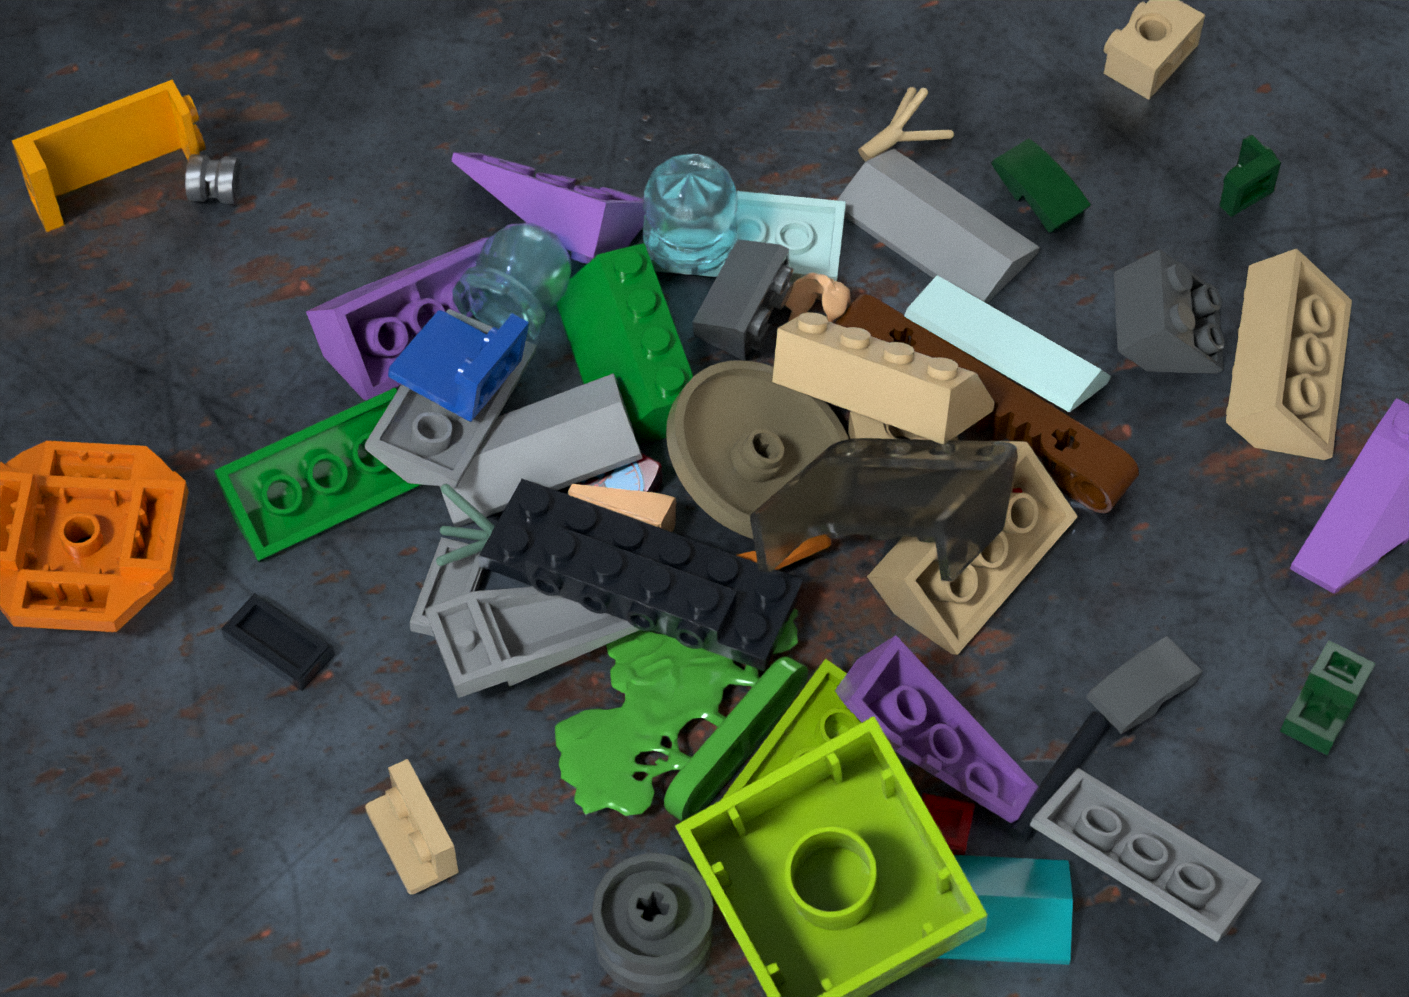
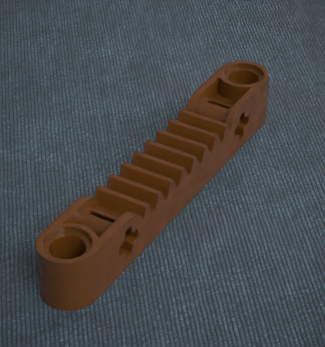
M861 294L847 307L844 314L834 322L846 328L857 327L870 332L872 337L889 343L900 342L913 347L915 352L932 358L951 359L958 364V367L977 373L994 401V408L991 413L976 422L975 432L979 434L990 428L993 430L991 441H1001L1006 438L1009 441L1027 442L1059 490L1088 509L1103 514L1110 512L1138 477L1139 468L1135 460L1122 448L961 349L904 317V314L881 300L868 294ZM1053 461L1056 463L1055 469L1052 468Z

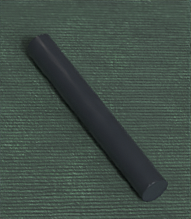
M1095 711L1090 713L1035 790L1018 820L1014 821L1008 828V833L1011 837L1019 842H1026L1034 830L1030 826L1033 817L1076 771L1109 725L1105 716Z

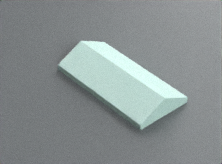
M938 275L910 304L904 317L1067 412H1071L1106 386L1111 378L1109 374Z

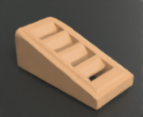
M572 484L568 490V495L670 532L674 530L676 523L675 497L653 492Z

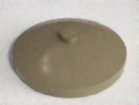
M743 360L726 361L711 365L697 373L686 384L673 402L667 420L666 437L669 456L675 472L686 491L713 519L730 530L754 540L779 544L794 543L814 537L824 531L848 504L855 483V461L852 447L835 413L823 400L773 383V366Z

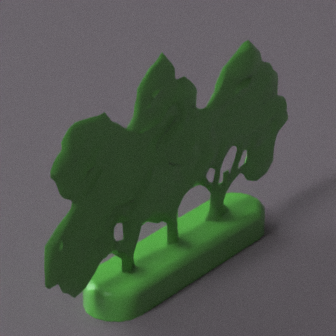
M793 610L773 654L790 650L798 643V629L793 623V620L798 616V610ZM638 630L606 644L607 652L611 658L615 659V665L610 670L612 688L625 694V702L620 708L584 710L559 722L555 726L556 746L561 752L558 763L561 770V779L577 788L574 800L576 804L582 807L585 814L608 807L617 810L625 816L642 814L651 805L654 795L652 787L653 777L667 771L681 770L672 780L666 791L664 807L670 815L683 822L708 806L780 721L805 687L808 669L792 658L782 657L776 660L760 678L758 677V669L746 665L745 669L742 670L733 663L732 659L702 648L692 649L686 647L675 638L652 631ZM727 685L751 686L752 688L727 717L718 713V705L722 701L723 689ZM704 718L718 728L693 757L680 752L677 741L681 728L692 719ZM663 736L670 738L672 742L671 748L661 746ZM658 751L668 755V760L665 761L659 757L655 762L656 765L636 764L635 757L641 752ZM645 771L649 774L643 781H637L632 777L634 772Z

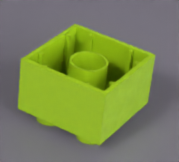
M874 716L675 825L768 997H868L986 931L988 916Z

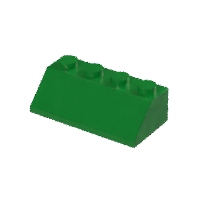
M645 243L598 254L554 293V301L583 385L614 373L638 445L667 438V420L672 404L686 384L693 378Z

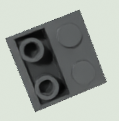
M737 239L692 321L694 336L743 361H746L752 348L759 351L771 329V325L767 323L774 307L780 310L784 307L793 288V283L789 282L793 273V268L789 267V248L780 244Z
M1161 249L1114 272L1117 351L1147 372L1216 374L1224 370L1222 353L1224 338L1221 333L1220 324L1222 301L1217 289L1212 284L1206 283L1188 270L1183 263L1177 262Z

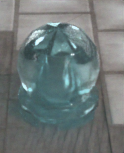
M686 153L666 159L651 172L643 192V210L645 213L643 243H645L650 258L663 269L669 270L670 265L679 269H692V275H700L716 270L725 263L737 240L736 212L738 209V193L729 171L711 157Z
M535 223L508 224L494 233L483 244L476 260V266L467 268L452 289L453 301L461 314L466 316L470 311L482 323L497 327L498 329L513 313L529 322L526 341L531 338L535 340L546 324L545 313L551 310L566 294L571 277L570 254L558 236L541 225Z

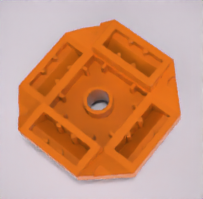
M45 441L21 452L5 464L0 462V610L13 627L102 632L119 631L173 580L189 493L186 481L178 473L172 471L147 446ZM91 537L85 542L76 543L79 539Z

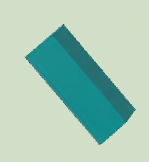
M954 855L988 915L986 931L937 958L1070 964L1073 896L1069 860Z

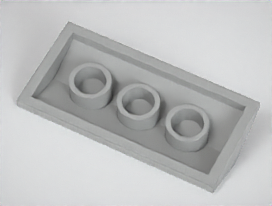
M894 148L865 161L837 199V201H846L845 218L932 278L938 275L987 304L1039 253V246Z
M451 309L446 311V313L485 334L493 328ZM528 341L525 342L522 361L472 422L401 384L367 439L365 449L407 483L433 486L448 484L451 487L457 488L536 352L537 345Z
M614 373L498 416L457 488H452L481 514L487 517L506 508L522 478L557 491L642 459L643 457ZM442 493L455 527L474 522Z
M1079 768L1040 809L1030 823V826L1216 942L1229 933L1262 881Z

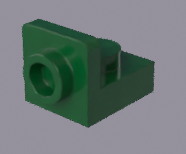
M1252 134L1242 140L1237 165L1226 174L1223 180L1224 186L1219 206L1230 217L1273 193L1281 162L1277 159L1271 148L1264 146Z

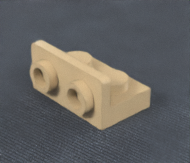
M406 759L388 768L392 788L385 791L386 795L366 804V812L409 894H416L459 872L454 845L409 760Z

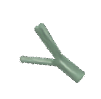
M448 484L441 486L442 493L483 530L442 526L440 533L444 536L478 541L437 557L436 563L439 566H444L481 552L495 527L493 523Z

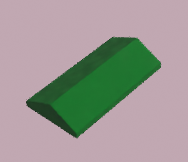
M396 387L214 470L234 521L258 562L422 485L407 483L365 449L367 439L397 392Z

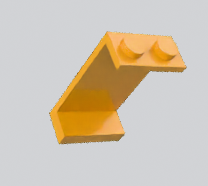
M173 79L12 140L29 197L46 232L64 226L56 200L57 196L181 148L187 160H189L191 154L200 155V152L206 150L201 132L197 125L193 124L199 121L195 104L189 94L181 96Z

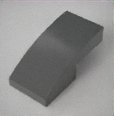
M1166 636L1113 671L1091 689L1086 698L1122 734L1153 717L1162 702L1195 685L1203 671Z

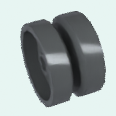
M645 853L626 858L607 871L595 890L592 924L594 928V945L599 963L612 980L633 992L659 995L681 989L700 974L711 954L713 901L705 880L696 869L672 855Z

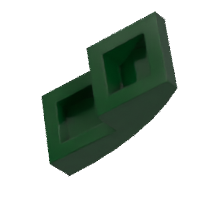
M1030 138L991 162V165L1015 200L1018 201L1024 197L1049 233L1091 206L1082 191L1062 167Z
M1328 640L1310 671L1304 687L1287 714L1280 732L1328 755L1376 663Z

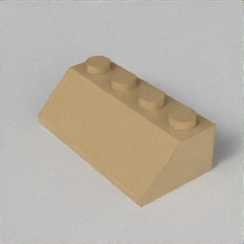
M1297 248L1249 265L1241 322L1238 329L1235 363L1232 369L1229 404L1226 410V423L1255 448L1327 460L1333 457L1352 300Z
M802 313L780 326L777 330L773 383L943 445L993 411L994 401L977 373L958 367V364L951 359L932 358L915 352L913 347L900 342L889 343L872 337L870 332L857 327L846 328L829 322L826 316L819 313Z
M988 441L870 572L867 578L896 616L950 654L958 655L1078 516L1027 442ZM1012 488H1021L1023 493H1011L1007 491Z

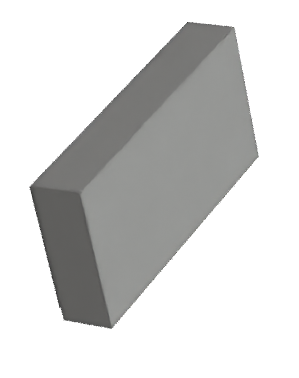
M441 537L409 622L411 631L434 636L425 608L479 590L486 571L479 564V554L481 552L444 566H439L436 563L437 557L469 545Z

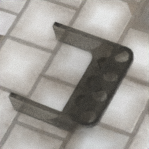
M852 438L834 443L751 514L750 522L758 569L760 572H771L803 542L818 535L825 534L828 538H843L852 534L871 535V538L874 540H890L898 536L917 537L921 542H935L941 580L953 582L1005 527L1018 461L1017 447L1009 442L950 440L943 445L932 440Z

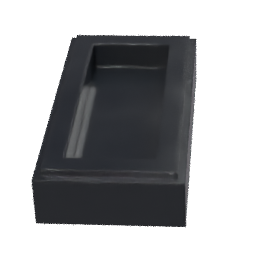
M256 593L221 628L223 638L300 691H303L335 655L331 644Z

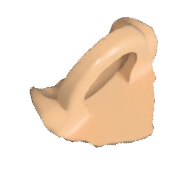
M813 272L806 274L793 283L791 294L785 304L791 310L788 322L802 313H807L817 298L822 301L828 321L833 323L844 314L847 307L851 304L850 290L841 282L834 281L824 274Z

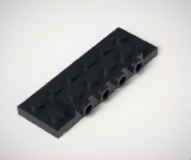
M523 478L479 554L480 567L531 585L542 594L564 597L580 603L591 612L610 614L628 621L637 629L659 632L677 639L678 642L692 649L702 648L765 671L803 591L804 581L798 577Z

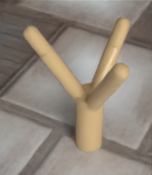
M910 87L907 90L890 125L858 149L864 161L886 152L897 142L952 139L954 137L952 130L902 131L903 126L928 95L926 88H921L917 94L914 87Z

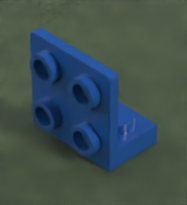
M439 310L389 366L388 377L472 422L522 361L529 322L512 313L499 329L493 327L485 334L445 311Z

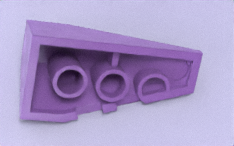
M453 152L451 161L553 245L572 251L571 259L588 264L598 254L626 248L655 210L656 203L603 186L597 189L575 185L576 179L563 175L536 173V177H533L535 169L530 166L482 153Z
M487 237L347 292L306 311L323 357L363 400H368L401 385L388 377L389 366L437 311L442 310L446 312L448 309L471 317L505 283V279L491 241Z
M1398 398L1395 399L1373 431L1290 567L1292 571L1333 594L1375 566L1379 559L1401 543L1404 545L1409 541V404Z
M896 635L858 658L835 689L842 702L861 722L873 716L876 718L894 751L1009 823L1018 820L1031 796L1038 788L1034 781Z

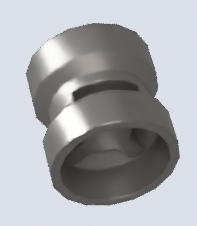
M191 154L187 163L185 178L188 200L204 202L208 198H217L221 203L237 204L242 188V164L240 158L224 156L220 161L210 160L206 155Z

